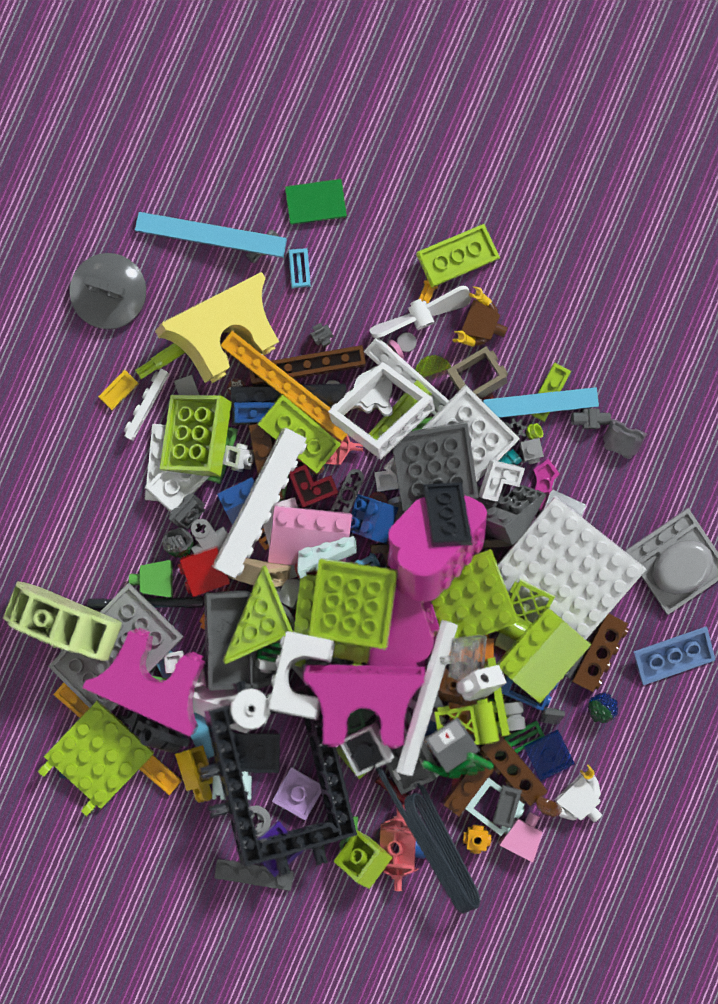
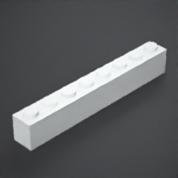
M288 428L282 429L212 567L234 578L237 575L240 576L244 569L243 562L245 558H249L252 554V544L255 540L258 541L262 534L260 529L263 523L266 524L271 516L269 511L272 505L276 506L280 499L278 494L281 488L284 489L289 481V478H287L289 472L294 471L298 463L296 461L298 455L302 454L307 446L305 444L306 438Z

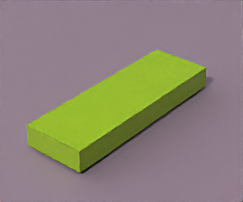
M554 362L538 394L561 391L571 371ZM550 412L530 415L545 422Z

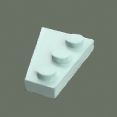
M354 536L343 537L333 542H324L321 545L306 547L298 551V574L300 578L307 576L305 572L315 568L317 571L320 558L339 561L355 554L356 541Z

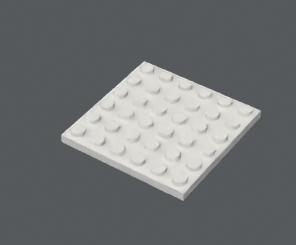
M556 496L497 564L510 597L513 594L510 592L514 581L519 582L520 579L554 595L555 598L550 609L585 640L646 571L643 565ZM521 586L519 590L520 598L531 596L528 588ZM544 596L535 598L538 607L546 605L549 600ZM533 599L522 602L525 611L535 608ZM520 603L513 605L517 614L522 612ZM537 611L526 614L528 621L532 623L538 617Z

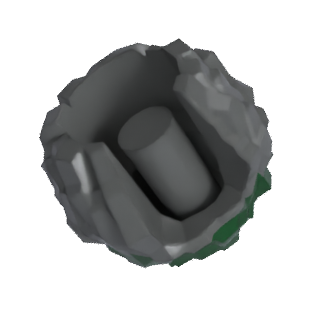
M179 527L164 535L162 545L164 550L173 557L181 558L190 554L193 546V537L188 531Z

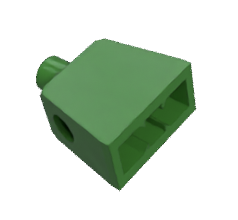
M167 560L141 565L140 574H129V583L131 585H140V593L173 597L172 561Z

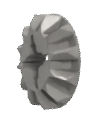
M250 806V810L253 811L252 819L255 813H257V818L264 821L256 826L255 830L258 831V834H256L258 837L269 829L271 824L270 814L261 806Z

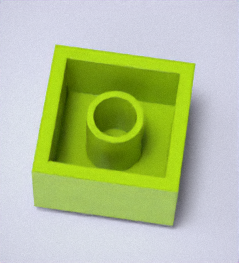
M356 830L357 835L349 839L334 862L358 884L370 889L390 862L392 856L369 836Z

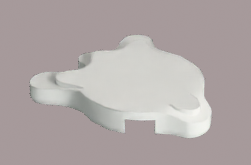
M374 366L371 370L362 373L356 379L354 388L358 385L360 380L366 378L371 373V371L378 366ZM384 378L352 409L361 408L365 413H371L373 408L376 407L382 415L386 417L391 416L393 412L389 399L392 395V382Z

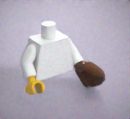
M587 765V772L580 770L581 774L554 799L556 802L538 796L536 800L538 810L546 816H560L561 818L573 821L576 819L583 820L588 816L595 823L602 814L595 808L601 802L599 800L601 792L593 769Z

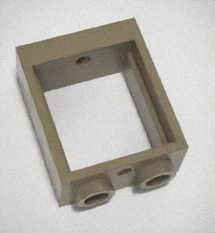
M486 346L447 370L449 378L458 391L466 385L459 373L484 358H487L498 376L472 392L479 399H482L507 384L506 376H508V373L503 365H498V358L493 350L489 351Z

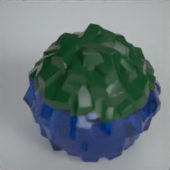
M605 692L591 697L588 710L593 721L607 723L614 720V717L618 715V701Z

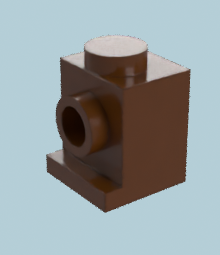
M443 674L438 689L439 699L462 705L464 698L457 690V684L461 679L448 677L447 674Z

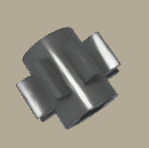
M321 323L313 326L314 332L310 334L317 346L322 344L323 348L331 344L330 339L334 336L327 324L322 326Z
M512 418L511 424L505 423L510 429L513 428V425L520 429L517 432V436H526L523 430L527 426L521 425L522 419L519 422H515V419Z

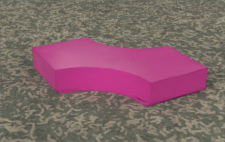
M549 459L533 469L536 476L535 490L546 494L539 512L543 510L546 500L552 491L553 482L559 475V472Z

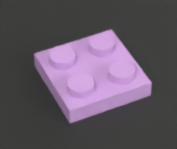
M291 767L272 802L306 821L321 794L320 784Z

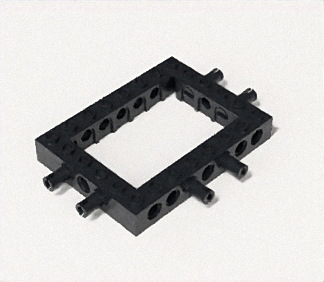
M277 672L270 674L271 681H272L273 675H274V674H277ZM245 681L233 683L236 695L246 690ZM309 684L292 688V691L296 694L318 698ZM231 704L204 711L216 762L213 765L199 767V773L207 772L200 775L201 780L218 775L225 798L224 803L208 806V812H213L209 813L211 819L228 814L240 865L246 867L275 859L278 875H288L291 873L287 860L289 854L312 849L315 865L326 864L328 861L324 850L325 844L357 835L336 747L328 746V744H323L324 719L322 707L320 708L318 720L304 718L328 820L257 840L256 834H258V831L255 830L252 819L253 811L250 810L247 798L249 794L245 790L242 777L244 773L240 769L239 752H236L233 740L235 735L230 727L231 724H235L230 712ZM250 705L248 707V711L252 713L254 711V707ZM270 710L269 715H270V714H277V713H280V712H275V711Z

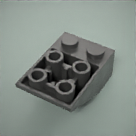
M523 485L516 486L508 495L501 498L496 505L487 510L485 529L487 536L513 545L530 527L546 494Z

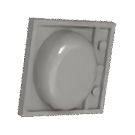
M689 508L625 550L627 554L646 568L641 577L667 615L718 581V551Z

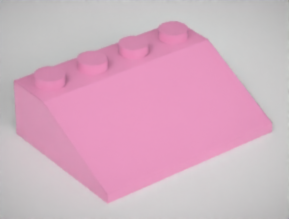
M274 506L268 563L295 565L298 562V551L306 547L321 545L324 542H333L343 537H349L352 514ZM346 558L339 561L346 562Z

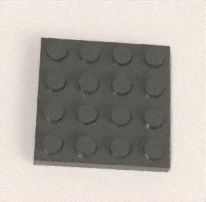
M467 421L413 430L393 447L403 511L408 510L416 500L424 497L423 484L462 482L465 496L479 498Z

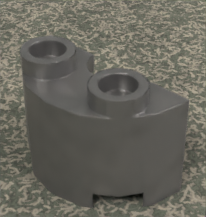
M612 419L603 436L604 447L608 451H615L622 454L623 457L631 459L639 451L647 433L638 429H629L624 423Z

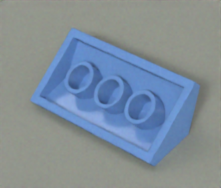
M707 627L634 651L635 664L643 685L716 660Z

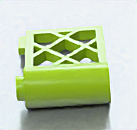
M521 579L519 582L514 581L510 592L513 593L510 597L512 604L520 603L522 612L517 614L519 622L497 630V632L516 641L532 624V622L528 621L526 614L537 611L539 616V610H544L546 606L550 608L555 598L554 595ZM521 586L528 588L531 596L520 598L519 590ZM544 596L549 600L546 605L538 607L535 598ZM533 599L535 608L525 611L522 602Z
M487 698L476 700L475 705L460 708L438 707V712H434L437 730L443 727L440 723V715L448 714L454 720L462 711L470 710L471 719L468 723L460 722L465 726V729L468 728L474 732V743L478 745L499 741L493 704L488 702ZM458 712L455 717L452 714H450Z

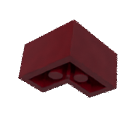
M306 465L294 469L293 472H289L303 508L339 494L332 475L313 482Z

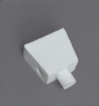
M499 665L470 673L458 682L457 690L466 701L485 699L506 684V680Z

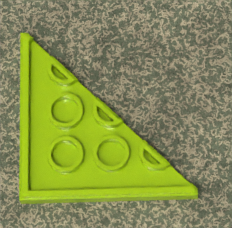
M266 565L262 566L224 656V664L281 640L286 635V631L293 633Z

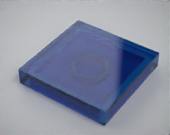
M558 729L523 746L540 781L575 765Z

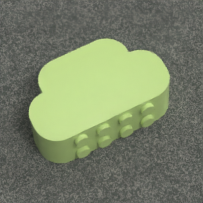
M16 582L3 617L9 626L56 647L79 652L99 660H109L122 626V622L41 587L24 582Z

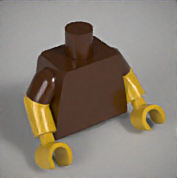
M473 286L476 290L475 295L469 293V296L476 298V300L474 299L462 331H454V333L458 334V339L452 340L453 342H461L471 347L490 342L493 334L504 338L508 328L498 324L500 314L497 307L483 293L481 288Z

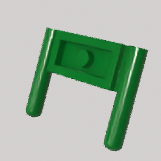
M468 753L466 755L467 760L448 772L445 771L442 765L439 767L428 761H423L422 767L445 778L448 776L449 778H460V775L463 774L477 775V772L485 771V768L491 770L493 763L473 753Z

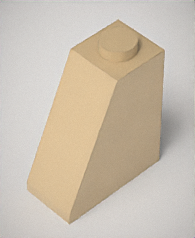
M245 558L243 562L244 569L240 576L237 575L236 578L229 576L231 579L255 585L262 566L266 565L274 586L278 587L283 586L286 580L290 579L291 566Z

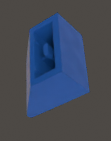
M357 494L351 512L350 532L387 544L389 530L393 526L399 507Z

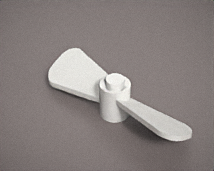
M459 286L428 304L426 301L422 302L421 299L410 303L411 307L408 308L410 314L375 325L370 329V333L373 338H379L411 322H414L417 330L426 328L435 323L432 316L466 307L471 302L470 291L466 286Z

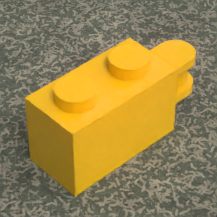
M203 745L176 753L175 756L186 791L193 790L195 799L199 803L211 800L212 792L209 784L213 783V777L201 780L200 775L207 772L199 773V767L209 766Z

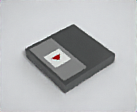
M458 717L425 738L446 772L465 761L468 753L475 754L479 751Z

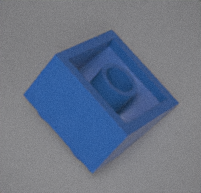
M253 478L217 494L232 525L255 483Z

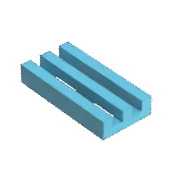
M308 249L288 250L292 288L311 287ZM300 253H304L306 282H303ZM293 254L297 255L299 283H295Z

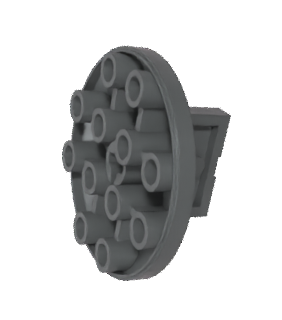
M102 253L88 258L77 268L71 280L70 299L76 313L86 323L96 328L109 330L126 326L140 314L146 301L147 288L143 274L131 260L119 254Z

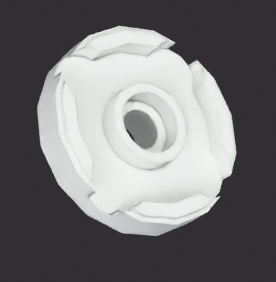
M247 689L235 695L230 707L235 723L242 728L248 729L257 728L264 724L270 713L266 696L254 689ZM250 705L254 707V711L252 713L248 711V707Z

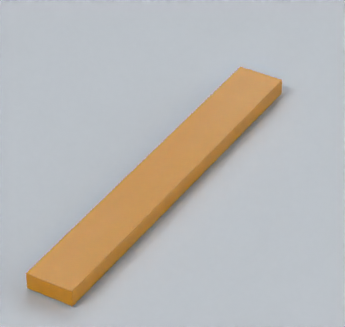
M231 331L220 345L223 349L284 395L340 441L345 439L348 434L331 422L328 412L331 409L329 406L235 332Z
M64 682L53 694L80 718L89 709ZM154 755L139 769L168 795L182 782V779Z

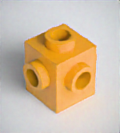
M472 825V827H467V832L463 834V844H466V848L470 849V853L481 854L482 851H486L487 846H490L491 835L488 834L487 829H484V826ZM476 837L481 838V842L479 844L474 843V839Z

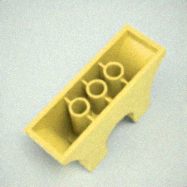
M261 272L163 322L155 330L158 338L167 339L183 349L195 364L205 383L208 381L214 383L226 375L225 371L230 368L227 355L220 346V336L222 333H231L233 331L264 356L269 354L272 350L276 349L274 345L279 340L271 328L263 309L262 288L266 278Z

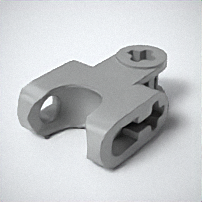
M195 520L192 523L191 531L198 544L192 547V551L197 553L214 546H218L220 551L228 536V532L224 527L215 532L207 520ZM199 523L200 525L205 524V533L197 532V525Z

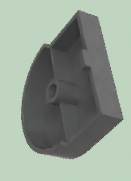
M252 591L204 593L206 688L209 691L234 689L233 683L245 681L246 689H257L272 684L270 677L272 673L260 672L261 669L255 666L257 650L230 663L224 664L223 662ZM282 604L294 633L295 620L289 610ZM269 645L265 646L266 648L282 651V648ZM262 651V655L278 657L277 654Z

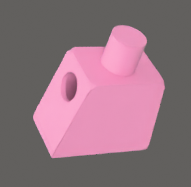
M529 812L525 822L516 818L510 831L500 839L499 845L533 862L542 836V831L535 827L540 817Z

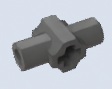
M583 409L582 413L571 414V424L582 425V429H599L600 425H609L611 422V414L600 413V409Z

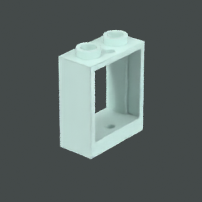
M488 778L465 809L502 836L503 833L507 834L511 828L504 826L499 828L474 809L490 785L501 792L502 787L491 778ZM520 800L515 815L517 819L524 812V804Z

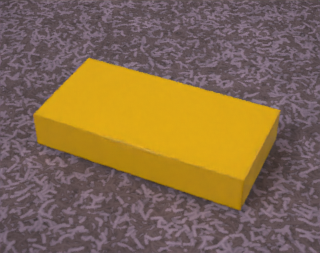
M124 370L98 397L113 411L139 383Z

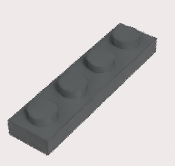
M218 858L214 878L291 891L294 870H290L291 873L288 875H277L274 877L264 865L253 864L245 867L240 865L239 861Z

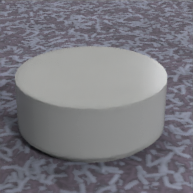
M406 332L398 337L397 344L403 352H411L416 346V338L413 334Z

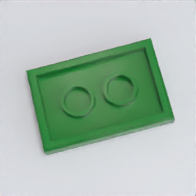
M342 179L285 186L290 225L347 217Z

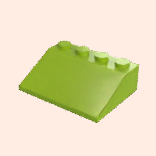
M171 395L159 469L201 476H221L232 402L222 396Z
M546 606L496 665H499L502 672L541 703L591 644Z

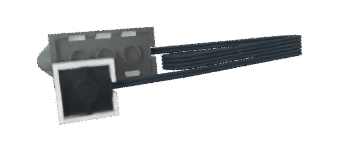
M406 708L404 717V743L412 720L408 708ZM376 713L375 719L370 721L365 728L346 736L344 744H340L356 776L368 772L375 767L402 818L455 908L462 914L479 908V892L424 787V784L433 781L438 776V774L422 767L423 761L436 765L424 739L413 775L396 772L404 743L399 748H389L388 745H383L380 733L381 719ZM386 764L401 795L418 786L424 798L418 793L406 797L404 810L380 766ZM416 806H417V808H418V810H419V812H420L422 818L420 817V815H419V813H418V811H417V809H416Z

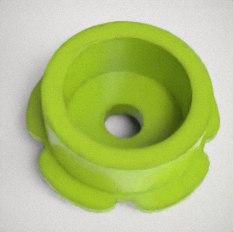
M537 423L530 424L527 427L526 435L530 440L540 439L543 437V430Z

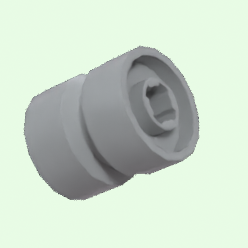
M504 702L509 731L525 729V718L521 716L524 712L523 702Z

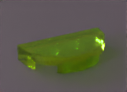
M430 355L420 360L415 371L425 378L451 368V365L440 356Z

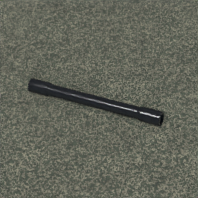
M204 596L145 598L154 608H204ZM88 599V608L103 610L112 599Z

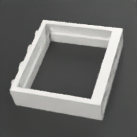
M382 362L366 378L360 380L354 389L347 392L343 399L334 404L328 412L334 425L379 459H382L435 408L431 396ZM384 378H387L418 402L376 441L344 417V415Z

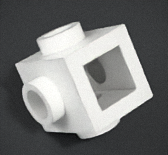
M237 443L236 446L226 445L223 464L231 466V470L243 472V469L251 470L254 461V451L248 449V445Z

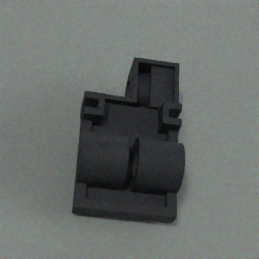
M130 710L128 717L122 715L119 717L120 721L131 726L129 732L140 736L139 739L142 745L175 753L180 749V746L187 747L190 740L183 737L184 733L172 730V728L133 710Z

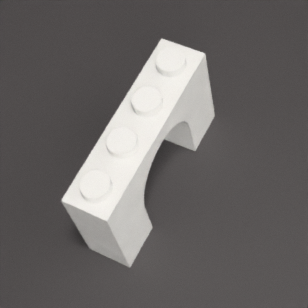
M286 631V635L281 639L282 653L277 657L276 667H278L277 674H274L272 678V686L274 687L272 694L268 696L267 705H269L270 710L318 720L321 708L319 699L294 693L289 686L288 675L291 667L302 659L309 658L331 663L335 643L332 640Z

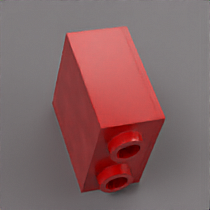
M218 546L180 559L181 563L178 564L181 575L185 574L187 582H184L188 593H192L193 597L230 584L227 574L212 567L219 553Z

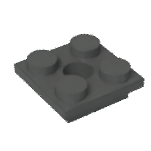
M193 493L187 494L182 500L183 503L178 508H174L168 518L178 527L186 528L187 530L205 511L203 507L206 505Z

